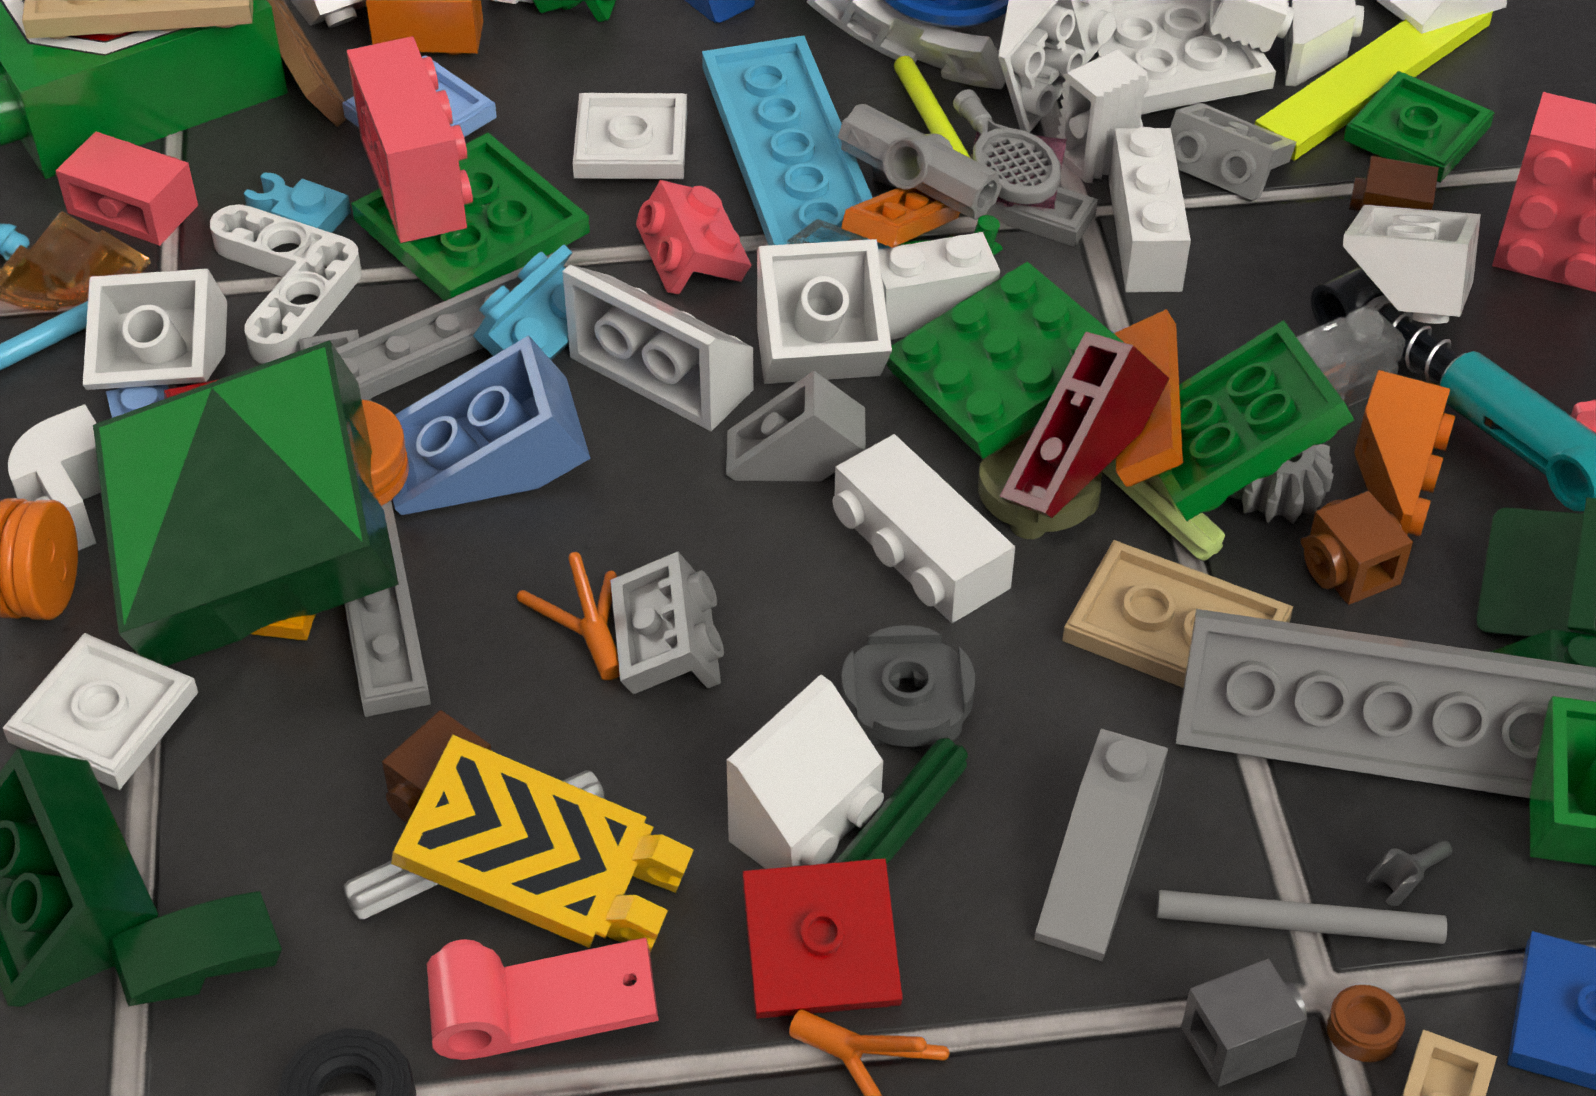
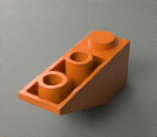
M1378 370L1364 412L1354 453L1368 491L1386 511L1395 515L1402 530L1407 535L1409 533L1421 536L1431 500L1419 497L1420 491L1434 492L1444 457L1432 455L1433 448L1446 451L1455 420L1454 415L1444 413L1450 388Z

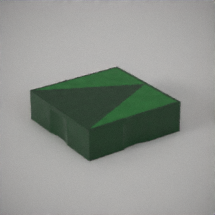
M330 340L93 425L118 632L140 656L163 666H169L240 641L249 634L272 623L293 617L314 615L399 585L385 513L372 485V449L359 384Z

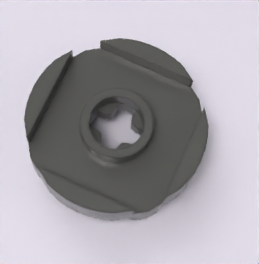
M901 625L880 629L868 636L866 646L860 648L855 655L852 650L844 661L841 697L874 745L886 743L902 747H916L935 743L944 737L953 741L961 733L962 724L970 714L973 706L975 672L969 656L960 647L957 654L950 646L943 644L942 634L930 628ZM912 678L915 687L923 689L914 693H905L895 688L899 687L900 679Z

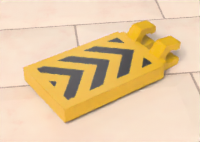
M452 734L393 851L391 864L590 948L595 935L603 938L608 936L621 943L646 938L649 944V951L651 952L668 910L640 896L624 895L632 876L676 893L694 849L662 834L651 835L654 827L645 823L646 816Z

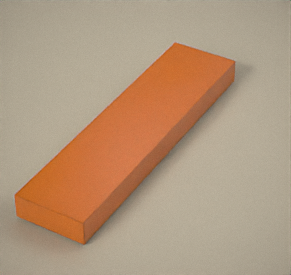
M1167 309L1114 333L1124 343L1136 347L1170 378L1142 433L1116 457V473L1126 487L1133 486L1183 463L1176 323Z

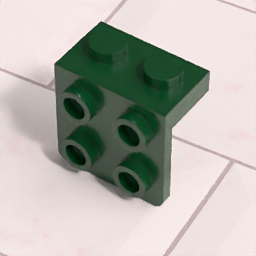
M1586 497L1584 514L1518 508H1501L1496 511L1492 519L1477 613V625L1483 632L1497 636L1528 638L1549 629L1596 636V498Z

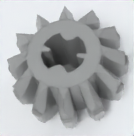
M1325 444L1311 446L1283 463L1272 475L1253 481L1229 497L1242 500L1244 513L1257 510L1263 512L1267 523L1275 515H1282L1292 524H1294L1301 513L1314 515L1317 508L1321 505L1322 499H1325L1326 492L1330 491L1334 476L1331 472L1333 465L1330 463V446Z

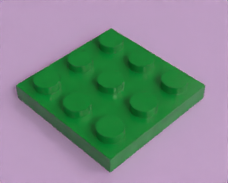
M486 133L466 143L467 159L459 160L460 170L465 169L468 175L473 196V203L464 205L467 228L400 243L380 188L351 203L354 220L444 301L525 267L541 251L548 256L557 251L563 244L566 246L590 233L589 215L490 133Z
M1027 261L892 345V352L886 364L894 375L984 459L1037 425L1085 332L1120 342L1123 341Z
M1283 320L1179 384L1183 463L1158 475L1187 522L1202 512H1208L1219 507L1227 497L1253 481L1272 475L1283 463L1311 446L1330 440L1339 429L1355 419L1343 399Z

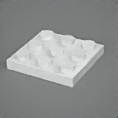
M1111 0L1117 28L1114 30L1110 40L1103 44L1090 59L1093 61L1119 49L1147 71L1149 89L1144 94L1141 115L1273 89L1276 75L1275 69L1264 53L1261 52L1260 47L1252 49L1250 43L1242 46L1240 40L1232 42L1230 37L1222 39L1220 33L1212 35L1210 30L1211 0Z

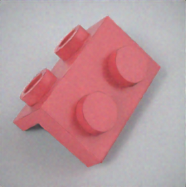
M660 180L649 200L642 204L636 220V226L668 293L679 295L693 272L738 282L743 280L752 264L740 242L739 235L734 230L722 206L721 199L716 193L703 186H694L692 188Z

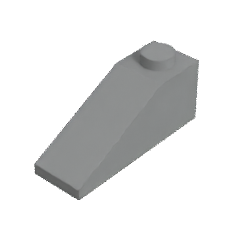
M1101 728L1079 788L1036 928L1035 941L1103 962L1159 797L1168 748Z

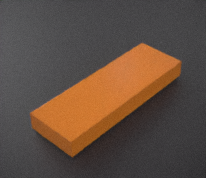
M896 188L846 209L841 229L870 240L877 239L878 243L893 248L959 218L960 212L915 188Z

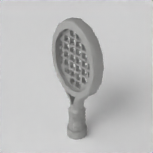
M973 90L961 91L955 97L953 107L960 116H963L975 131L979 132L980 137L973 146L972 159L986 167L989 165L988 168L999 173V182L1002 184L998 197L1009 202L1025 205L1041 203L1054 196L1061 180V163L1054 150L1042 139L1029 132L995 124L992 121L991 115L983 107L980 98Z

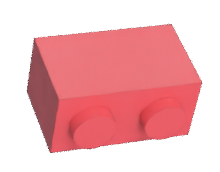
M97 131L55 170L68 214L159 246L198 207L188 162Z

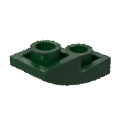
M260 891L208 901L157 917L111 937L108 945L128 1007L200 994L207 977L275 966L282 951Z

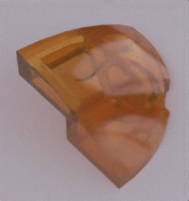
M61 211L30 250L20 244L0 269V300L27 309L57 311L60 307L75 306L88 301L90 277L143 273L151 262L148 257L106 231L101 230L98 234Z

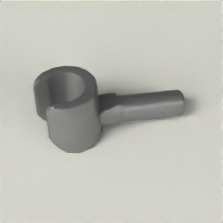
M1441 840L1423 851L1412 855L1399 849H1391L1369 873L1366 881L1372 883L1374 880H1380L1386 883L1393 890V893L1386 900L1387 904L1399 906L1424 878L1425 870L1452 854V847L1449 842Z

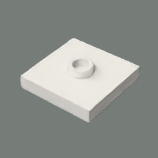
M579 93L573 155L574 178L684 179L687 94Z
M84 633L5 724L3 731L8 743L22 749L88 760L97 781L120 790L198 694V690L193 677Z

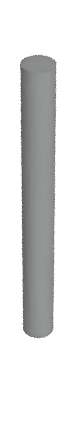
M1158 890L1156 918L1437 944H1444L1447 937V918L1445 915Z

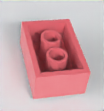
M413 36L347 50L361 141L400 243L467 228L464 205L473 203V196L468 175L465 169L460 170L459 160L467 159L466 143L460 125L450 126V124H453V118L446 91L436 92L439 87L432 58L430 56L421 57Z
M1543 92L1495 253L1493 267L1596 292V104Z

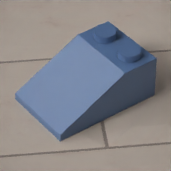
M529 335L395 414L404 432L409 472L403 488L393 498L394 508L401 515L539 489L590 459L567 378Z

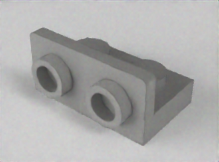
M1201 102L1176 110L1170 126L1178 170L1250 200H1256L1261 197L1271 169L1290 162L1297 143L1294 140Z
M677 551L610 580L620 681L632 694L689 671H692L708 689L721 684L718 659L723 657L724 648L720 635L713 625L711 608L717 605V597L714 587L704 571L696 572Z

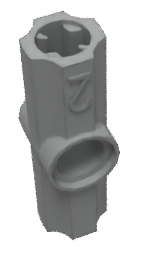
M866 104L856 105L850 115L842 122L838 135L842 143L841 149L883 171L889 182L897 188H915L974 220L982 215H986L990 207L996 203L1002 184L999 182V173L955 151L950 142L942 135L935 133L924 135ZM917 154L921 158V169L918 166Z

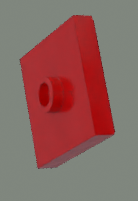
M886 858L743 871L742 880L756 1019L793 1016L801 1009L814 1014L901 1006L903 998Z

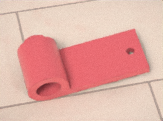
M646 938L507 967L503 966L500 957L494 950L483 946L477 941L464 939L446 944L439 952L431 956L427 963L432 1046L439 1055L449 1059L468 1060L659 1021L649 944Z

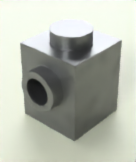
M1268 958L1190 988L1181 1028L1218 1088L1295 1057L1307 1021V1012L1297 988L1289 981L1283 982Z

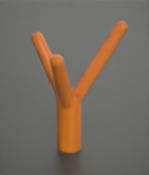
M572 552L569 554L568 560L585 618L580 619L525 590L519 591L516 597L522 604L582 635L601 679L612 680L620 676L617 647L607 626L612 605L610 580L616 578L617 574L614 571L606 572L596 608L582 557L578 552Z
M802 1009L795 1014L789 1029L790 1037L842 1059L864 1096L883 1095L860 1059L863 1053L940 1061L946 1060L950 1055L949 1049L946 1046L927 1044L923 1037L860 1035Z

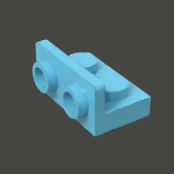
M563 244L549 258L542 251L534 256L518 274L517 277L522 281L511 292L504 285L501 286L481 306L479 311L485 318L473 337L494 356L529 335L550 360L555 358L569 344L562 271L565 269L564 265L573 252Z

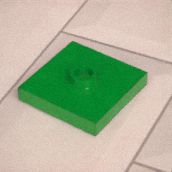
M1398 71L1347 124L1343 140L1386 159L1439 167L1437 182L1441 183L1491 127L1494 112Z

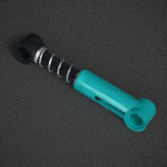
M1359 265L1313 289L1311 308L1314 318L1328 335L1334 338H1344L1354 334L1356 337L1369 339L1373 345L1379 347L1386 346L1390 357L1396 360L1405 359L1406 366L1411 372L1417 374L1425 372V378L1428 383L1450 388L1446 405L1544 474L1555 497L1565 507L1573 511H1584L1586 497L1596 498V433L1481 353L1471 351L1459 356L1450 350V339H1444L1439 342L1431 336L1432 328L1430 326L1419 328L1412 323L1411 312L1400 315L1394 305ZM1391 349L1399 353L1401 356L1395 355L1391 351ZM1410 362L1413 363V364H1414L1415 366H1417L1418 368H1420L1421 370H1418V369L1413 368V367L1410 365ZM1429 376H1431V377L1434 378L1436 381H1438L1439 384L1433 382V381L1429 378Z

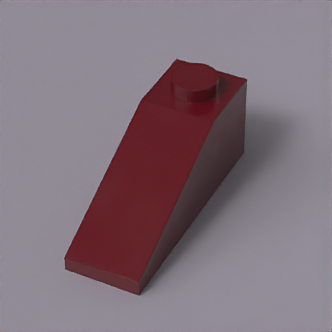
M1085 332L1000 497L1006 502L1053 518L1142 433L1170 378L1133 345Z

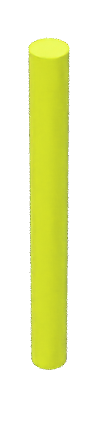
M910 56L899 57L894 63V69L930 133L942 135L950 142L955 151L971 158L914 60Z

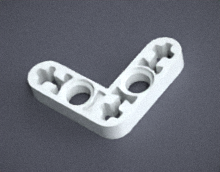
M240 204L221 208L210 219L212 239L215 250L219 255L283 277L250 315L244 325L249 353L254 360L261 364L301 351L299 339L313 337L362 276L358 247L352 240ZM294 243L299 245V247L289 252L279 253L272 250L281 244ZM311 294L318 297V299L309 304L296 305L290 302L300 295Z

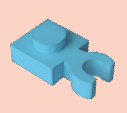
M265 172L260 176L264 193H256L248 189L244 192L246 206H251L331 233L351 213L348 195L303 178L292 188L285 185L283 178L279 175Z

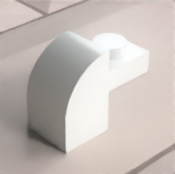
M85 404L48 418L30 428L15 443L8 460V472L17 498L28 501L41 499L56 500L67 507L76 528L78 551L96 544L83 500L101 493L93 425L96 422Z

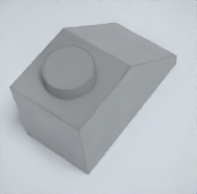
M812 371L727 430L726 475L735 481H823L835 473V466L866 450L865 407L817 372Z

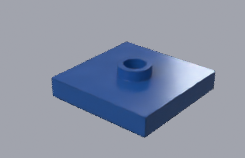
M1534 931L1531 932L1525 949L1507 1065L1596 1090V948Z

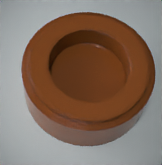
M1354 985L1342 990L1335 997L1327 1018V1032L1333 1045L1347 1057L1361 1062H1377L1392 1055L1399 1045L1405 1028V1015L1398 1001L1385 990L1371 985Z

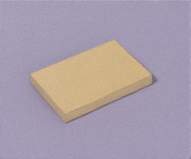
M1113 540L1064 626L1062 641L1184 688L1196 609L1290 622L1294 606Z

